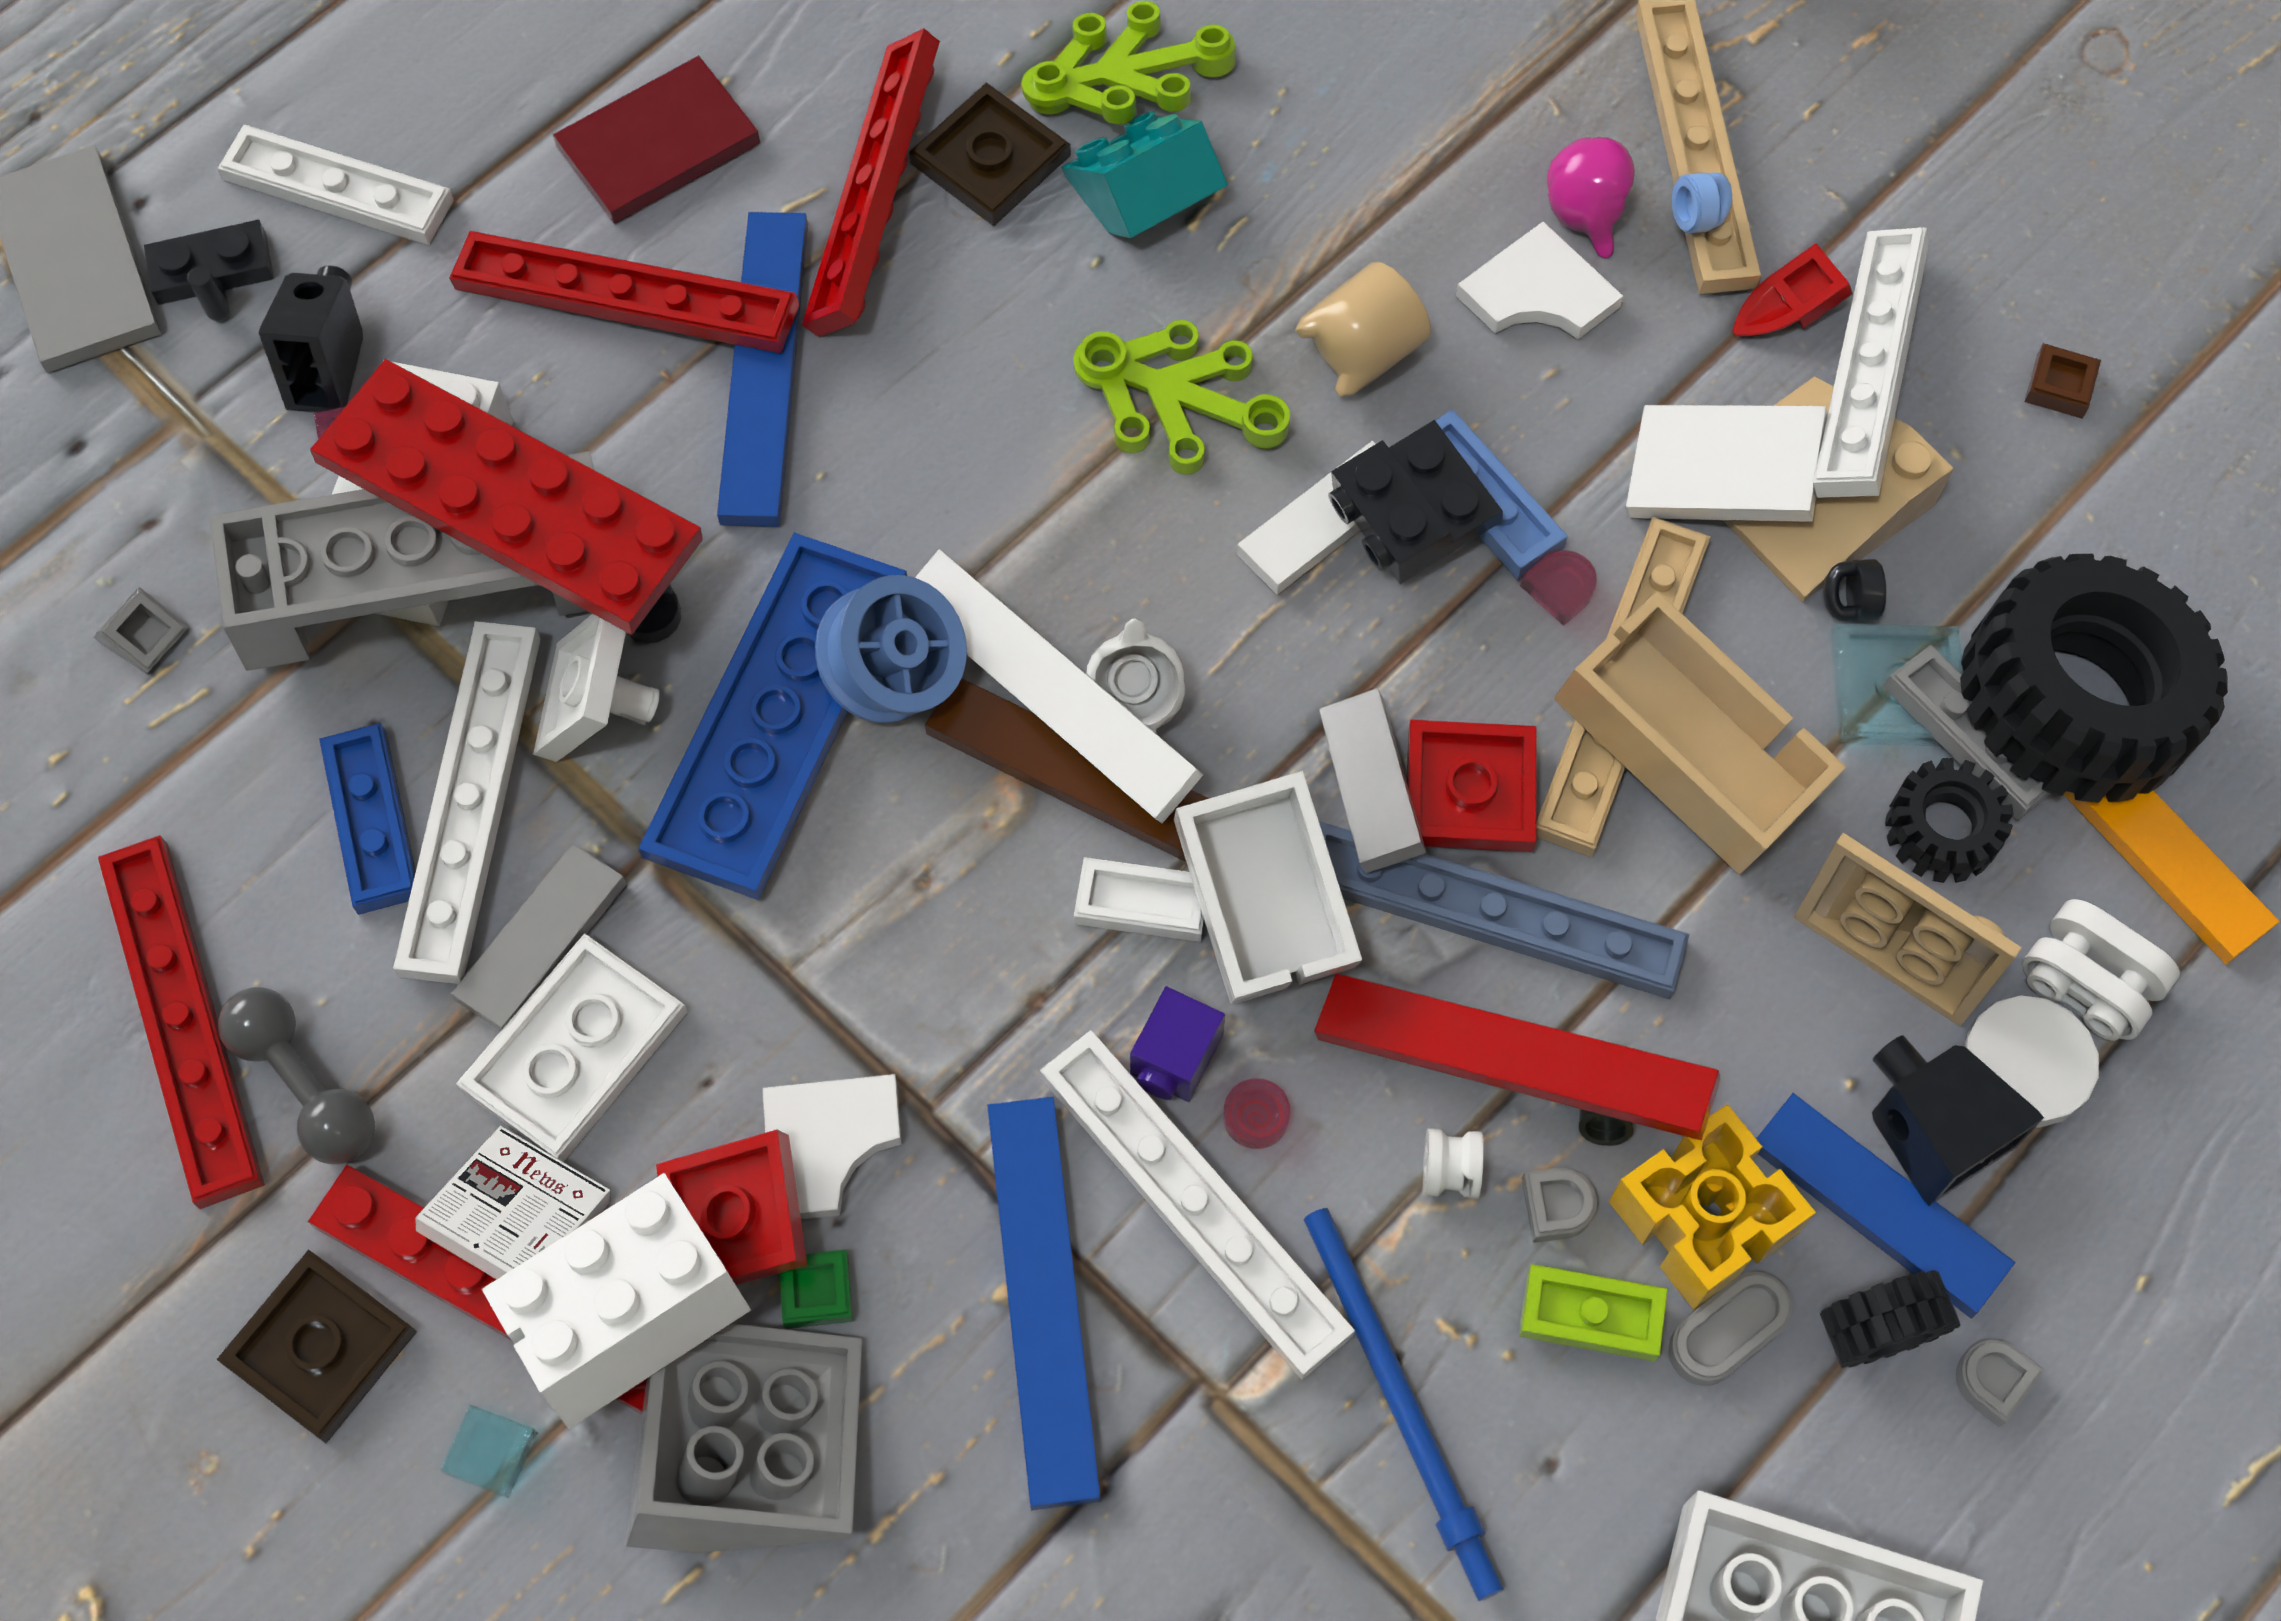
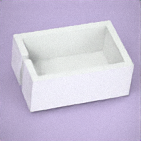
M1303 771L1176 808L1174 823L1230 1005L1287 989L1292 982L1290 975L1292 973H1296L1298 983L1301 985L1334 975L1335 973L1354 969L1362 961Z
M665 1173L482 1289L504 1330L515 1344L513 1346L539 1392L568 1429L751 1311Z

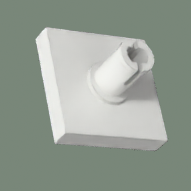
M591 614L557 642L533 755L554 762L559 761L605 727L608 723L609 713L641 725H646V722L653 718L659 702V690L617 676L626 634L625 631Z

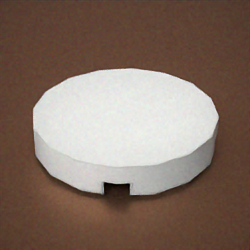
M2020 995L1997 1001L1977 1017L1966 1035L1964 1047L1970 1050L2044 1116V1119L2036 1128L2063 1122L2089 1099L2099 1078V1053L2089 1030L2070 1010L2046 998Z

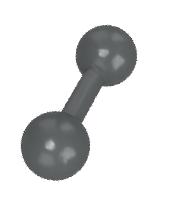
M263 987L247 988L234 994L224 1004L219 1015L218 1032L221 1041L229 1052L240 1059L252 1062L267 1060L301 1103L303 1108L297 1120V1136L304 1151L313 1159L331 1165L345 1164L361 1156L369 1147L374 1136L375 1119L368 1103L352 1091L345 1089L325 1090L290 1045L296 1028L295 1014L290 1003L278 992Z

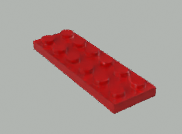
M384 359L310 449L313 459L318 465L631 635L703 540L700 526L387 359Z

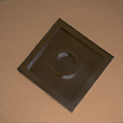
M987 82L909 151L910 164L992 226L1001 221L1071 156L1069 142Z
M308 1249L216 1360L324 1443H327L417 1331Z

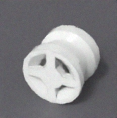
M1427 1128L1423 1158V1194L1439 1196L1444 1190L1459 1191L1464 1197L1478 1199L1483 1173L1482 1132L1468 1131L1463 1137L1447 1136L1441 1129Z

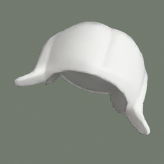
M1135 618L1125 624L1124 630L1118 636L1107 640L1097 648L1087 665L1086 674L1155 733L1157 728L1168 723L1181 708L1185 696L1184 670L1175 649L1163 639L1146 634L1143 622Z

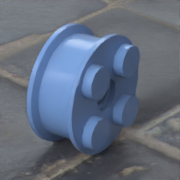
M889 575L880 577L867 583L860 589L843 595L828 608L817 630L815 657L820 677L833 699L846 711L870 722H897L939 705L956 689L966 664V638L962 623L955 609L936 588L910 576Z

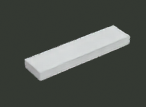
M245 124L218 166V171L224 181L426 245H430L454 202L449 188Z

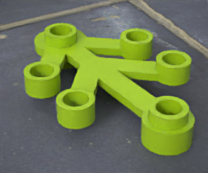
M1138 1L1128 7L1126 12L1127 27L1097 63L1080 67L1092 50L1102 48L1107 42L1105 19L1096 13H1085L1074 19L1072 24L1074 38L1055 61L1039 63L1024 74L1021 81L1022 93L1025 99L1029 101L1030 106L1039 113L1057 114L1074 105L1102 115L1107 122L1112 124H1125L1135 117V95L1158 103L1159 107L1165 111L1177 112L1184 110L1191 103L1189 79L1179 73H1169L1159 79L1145 74L1191 64L1195 72L1205 77L1226 75L1232 71L1236 64L1235 40L1225 27L1210 24L1201 27L1191 42L1135 54L1147 38L1157 35L1161 29L1159 7L1150 1ZM1101 84L1110 86L1104 92L1090 88Z
M1182 319L1170 322L1163 330L1123 342L1116 334L1107 331L1094 332L1088 335L1075 350L1073 357L1074 371L1082 383L1091 388L1102 390L1115 420L1114 440L1120 450L1126 453H1138L1143 451L1150 442V423L1143 414L1136 412L1126 385L1148 393L1170 443L1169 464L1177 473L1183 475L1196 473L1202 468L1205 455L1204 443L1197 435L1192 433L1181 406L1242 429L1246 440L1261 449L1273 448L1286 439L1289 433L1290 410L1281 398L1270 394H1262L1250 399L1245 404L1195 384L1217 376H1221L1228 381H1241L1247 378L1252 370L1253 353L1246 343L1239 340L1227 341L1220 346L1219 350L1192 358L1198 350V329L1192 322ZM1177 336H1185L1190 341L1186 344H1176L1172 339ZM1165 353L1174 360L1182 361L1160 369H1155L1141 363ZM1236 356L1243 359L1244 362L1240 365H1231L1225 360ZM1099 361H1108L1112 365L1100 367L1094 364ZM1267 423L1275 429L1261 430L1256 428V426ZM1128 428H1137L1142 433L1137 437H1127L1122 432ZM1182 449H1190L1196 455L1185 459L1178 456L1177 452Z

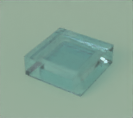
M470 1404L440 1470L448 1476L509 1499L538 1432L532 1427Z

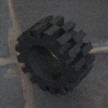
M1942 758L1936 768L1931 760L1923 763L1917 773L1913 770L1906 777L1889 805L1891 808L1886 815L1885 826L1892 827L1886 836L1889 846L1901 844V848L1896 854L1897 859L1902 864L1911 857L1918 862L1912 870L1913 873L1922 877L1926 870L1931 868L1935 870L1934 882L1944 883L1950 873H1953L1955 883L1966 881L1972 872L1975 876L1979 875L1986 869L1989 863H1992L2011 833L2013 825L2008 824L2014 813L2012 804L2001 805L2008 795L2004 786L2001 785L1994 790L1989 787L1995 776L1987 769L1978 778L1971 774L1976 763L1964 760L1959 770H1955L1954 758ZM1934 802H1947L1959 807L1971 820V834L1960 840L1949 839L1938 834L1926 821V808Z
M1936 1270L1926 1273L1925 1271L1918 1272L1909 1277L1902 1276L1886 1284L1880 1283L1872 1286L1867 1291H1859L1849 1295L1848 1299L1839 1300L1831 1304L1830 1307L1824 1308L1821 1311L1822 1313H1819L1841 1368L1856 1367L1862 1363L1875 1362L1883 1357L1895 1356L1898 1352L1909 1351L1919 1347L1922 1343L1939 1339V1336L1949 1334L1961 1326L1940 1273Z

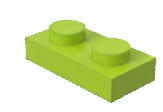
M1531 1264L1527 1273L1519 1337L1656 1362L1661 1350L1667 1289Z

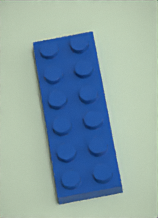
M795 532L793 533L638 847L643 859L759 901L848 712L830 695L818 671L815 657V641L819 624L828 608L843 595L860 589L862 586L880 577L889 575L907 576L906 570Z

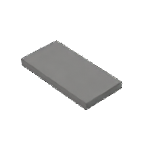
M95 145L0 176V238L39 361L47 373L161 335L103 159Z

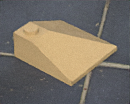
M1814 376L1773 406H1826L1828 414L1834 386ZM1895 418L1879 496L1816 497L1813 522L1723 521L1803 603L1824 587L1825 577L1834 565L1844 561L1863 559L1935 506L1954 468L1912 426Z
M1842 833L1794 915L1795 919L1960 1027L2022 948L2005 937L2002 929L1991 920L1981 916H1972L1845 833Z

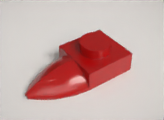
M1815 243L1767 277L1752 291L1736 317L1732 332L1735 336L1763 335L1784 329L1796 322L1804 329L1851 296L1853 292L1850 283L1817 243Z

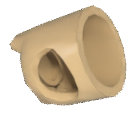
M1371 262L1301 317L1295 331L1301 338L1313 339L1321 357L1338 375L1335 389L1340 397L1352 396L1426 342L1430 338L1431 324L1427 310L1408 281L1392 267L1382 262Z

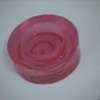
M1248 1079L1233 1087L1227 1095L1224 1103L1223 1121L1226 1131L1238 1144L1252 1149L1267 1148L1277 1143L1288 1128L1290 1104L1284 1091L1275 1083L1265 1079Z

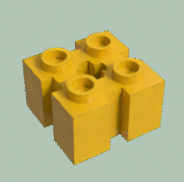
M1728 1104L1709 1116L1702 1141L1683 1136L1672 1157L1664 1149L1623 1177L1609 1200L1610 1205L1642 1245L1656 1236L1669 1253L1659 1267L1693 1310L1700 1307L1721 1289L1738 1278L1752 1259L1756 1264H1759L1796 1237L1816 1213L1781 1169L1768 1178L1762 1173L1753 1161L1761 1150L1762 1145ZM1714 1202L1721 1212L1718 1216L1706 1212L1701 1205L1705 1207Z

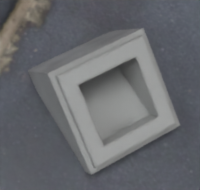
M138 587L93 638L147 674L188 629V626L142 588Z

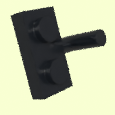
M259 219L144 245L150 289L157 304L162 305L197 297L206 315L213 321H222L229 314L226 290L274 279L267 236Z

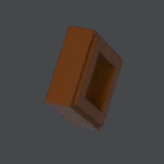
M2043 343L2036 356L2024 402L2083 419L2090 406L2101 360Z

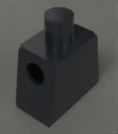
M326 265L319 268L317 274L291 273L286 275L260 326L258 333L286 410L340 414L348 403L363 341V330L350 291L353 283L352 277L340 267Z
M1901 1035L1884 1046L1872 1059L1894 1085L1872 1111L1873 1121L1928 1206L2016 1149L2044 1119V1116L2032 1104L1964 1046L1955 1045L1927 1063L1907 1038Z

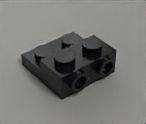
M1435 420L1389 448L1382 440L1331 471L1333 491L1329 492L1328 496L1334 510L1345 524L1348 525L1353 521L1356 523L1365 536L1362 539V545L1371 562L1379 571L1388 568L1399 584H1402L1503 522V510Z

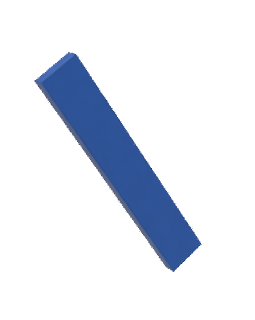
M748 212L741 282L794 292L800 305L782 353L734 345L717 510L718 521L722 526L780 527L808 233L806 213Z
M1045 1097L987 1104L1031 1511L1101 1502L1054 1098Z

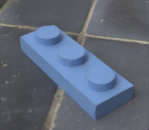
M1452 409L1435 420L1503 510V522L1479 537L1517 580L1563 550L1568 538L1566 533Z

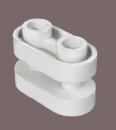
M2077 899L2066 901L2051 921L2050 931L2055 939L2047 937L2038 939L2022 961V968L2027 975V983L2035 993L2052 1002H2061L2083 1017L2084 1023L2092 1032L2111 1041L2118 1040L2119 1038L2124 1040L2135 1039L2152 1016V1009L2147 1000H2163L2180 976L2177 964L2162 949L2099 907Z

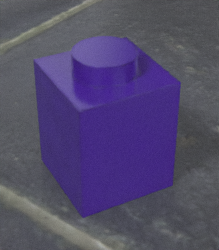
M1165 986L1130 1052V1075L1137 1077L1136 1082L1153 1096L1164 1100H1171L1174 1095L1190 1102L1224 1036L1225 1013Z

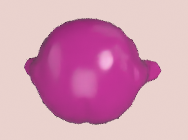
M1580 138L1565 147L1554 157L1547 172L1548 198L1555 216L1562 225L1571 230L1587 233L1597 255L1602 258L1610 257L1614 251L1613 224L1621 217L1624 211L1625 199L1634 181V163L1628 150L1620 142L1610 138Z

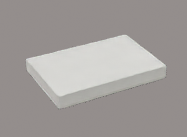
M1644 405L1626 503L1629 518L1652 519V517H1656L1658 519L1813 522L1816 503L1813 481L1828 416L1826 406Z
M584 933L459 1079L456 1085L460 1091L533 1145L564 1162L688 1011L685 1004Z

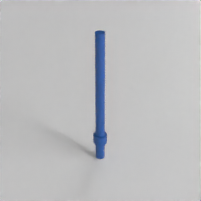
M1328 1208L1316 1210L1304 1218V1222L1441 1519L1435 1525L1447 1551L1455 1550L1478 1602L1502 1592L1504 1588L1480 1539L1486 1533L1474 1507L1466 1508Z

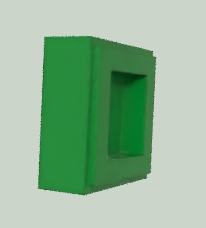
M847 1250L806 1254L807 1266L779 1273L782 1324L785 1329L853 1322Z

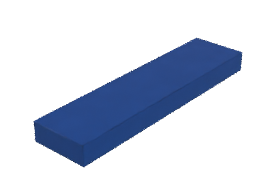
M1794 1093L1791 1094L1756 1138L1762 1145L1758 1153L1759 1156L1777 1170L1781 1169L1790 1180L1912 1274L1923 1271L1926 1273L1931 1270L1939 1271L1952 1305L1970 1319L1980 1311L2016 1263L1939 1203L1935 1202L1928 1206L1910 1181Z

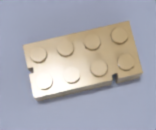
M1658 591L1627 618L1614 635L1611 634L1574 669L1553 698L1739 875L1846 768L1839 759L1804 727L1772 758L1764 749L1792 721L1793 717Z

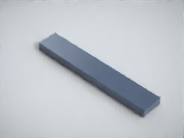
M1319 821L1342 897L1345 900L1666 999H1671L1674 993L1690 935L1688 933L1426 853L1365 874L1359 863L1351 831Z

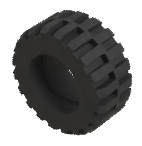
M2093 553L2069 554L2065 560L2062 556L2051 557L2037 562L2033 568L2024 569L2003 590L1974 630L1971 640L1964 648L1961 660L1964 672L1960 677L1961 692L1964 699L1972 701L1966 710L1975 730H1984L1987 735L1984 740L1985 745L1996 758L2003 754L2013 764L2010 768L2013 773L2023 780H2027L2030 776L2043 782L2041 789L2057 796H2062L2067 791L2074 793L2075 800L2099 803L2105 795L2108 802H2120L2133 799L2139 793H2150L2161 786L2169 776H2172L2210 734V730L2220 720L2225 708L2223 697L2228 693V676L2226 669L2220 668L2225 661L2218 639H2211L2208 634L2211 630V624L2201 610L2194 612L2186 604L2188 596L2177 586L2174 585L2172 589L2168 588L2157 580L2159 574L2144 566L2139 570L2126 566V559L2104 556L2099 561L2094 559ZM2054 650L2078 654L2100 665L2122 687L2130 706L2105 701L2084 690L2065 672Z

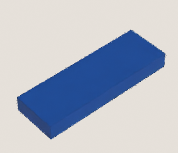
M377 723L320 738L319 741L352 907L360 915L409 902L416 870L388 736L382 723Z

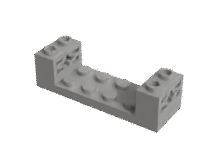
M590 451L567 455L594 470ZM364 489L209 515L223 628L246 671L310 660L305 631L306 625L539 585ZM553 592L559 616L587 611Z

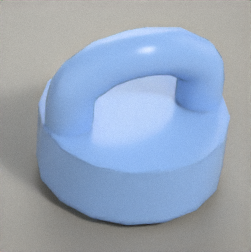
M1715 172L1684 174L1676 181L1672 192V211L1677 225L1685 233L1707 232L1719 227L1730 212L1732 188L1727 177L1723 174Z

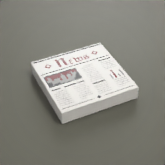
M499 1126L415 1218L416 1231L493 1278L498 1279L599 1215L610 1203V1189L504 1127Z

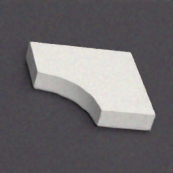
M1541 222L1458 283L1456 297L1494 333L1514 324L1539 322L1559 327L1576 339L1581 338L1621 307L1623 295L1544 222Z
M895 1074L763 1088L765 1133L778 1129L789 1135L801 1220L840 1216L843 1190L855 1169L876 1152L902 1144Z

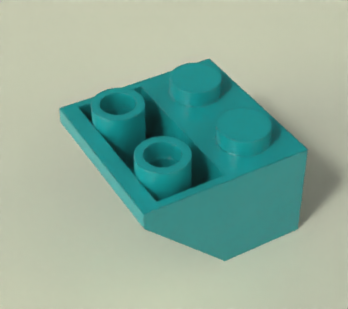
M1147 112L1136 116L1130 122L1123 125L1125 133L1110 141L1106 137H1102L1080 146L1075 151L1078 158L1061 167L1066 179L1107 232L1128 238L1142 233L1228 186L1203 122L1181 119L1177 114L1163 117L1156 116L1155 112Z

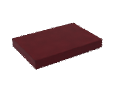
M699 55L552 134L558 150L613 224L761 143L758 130Z

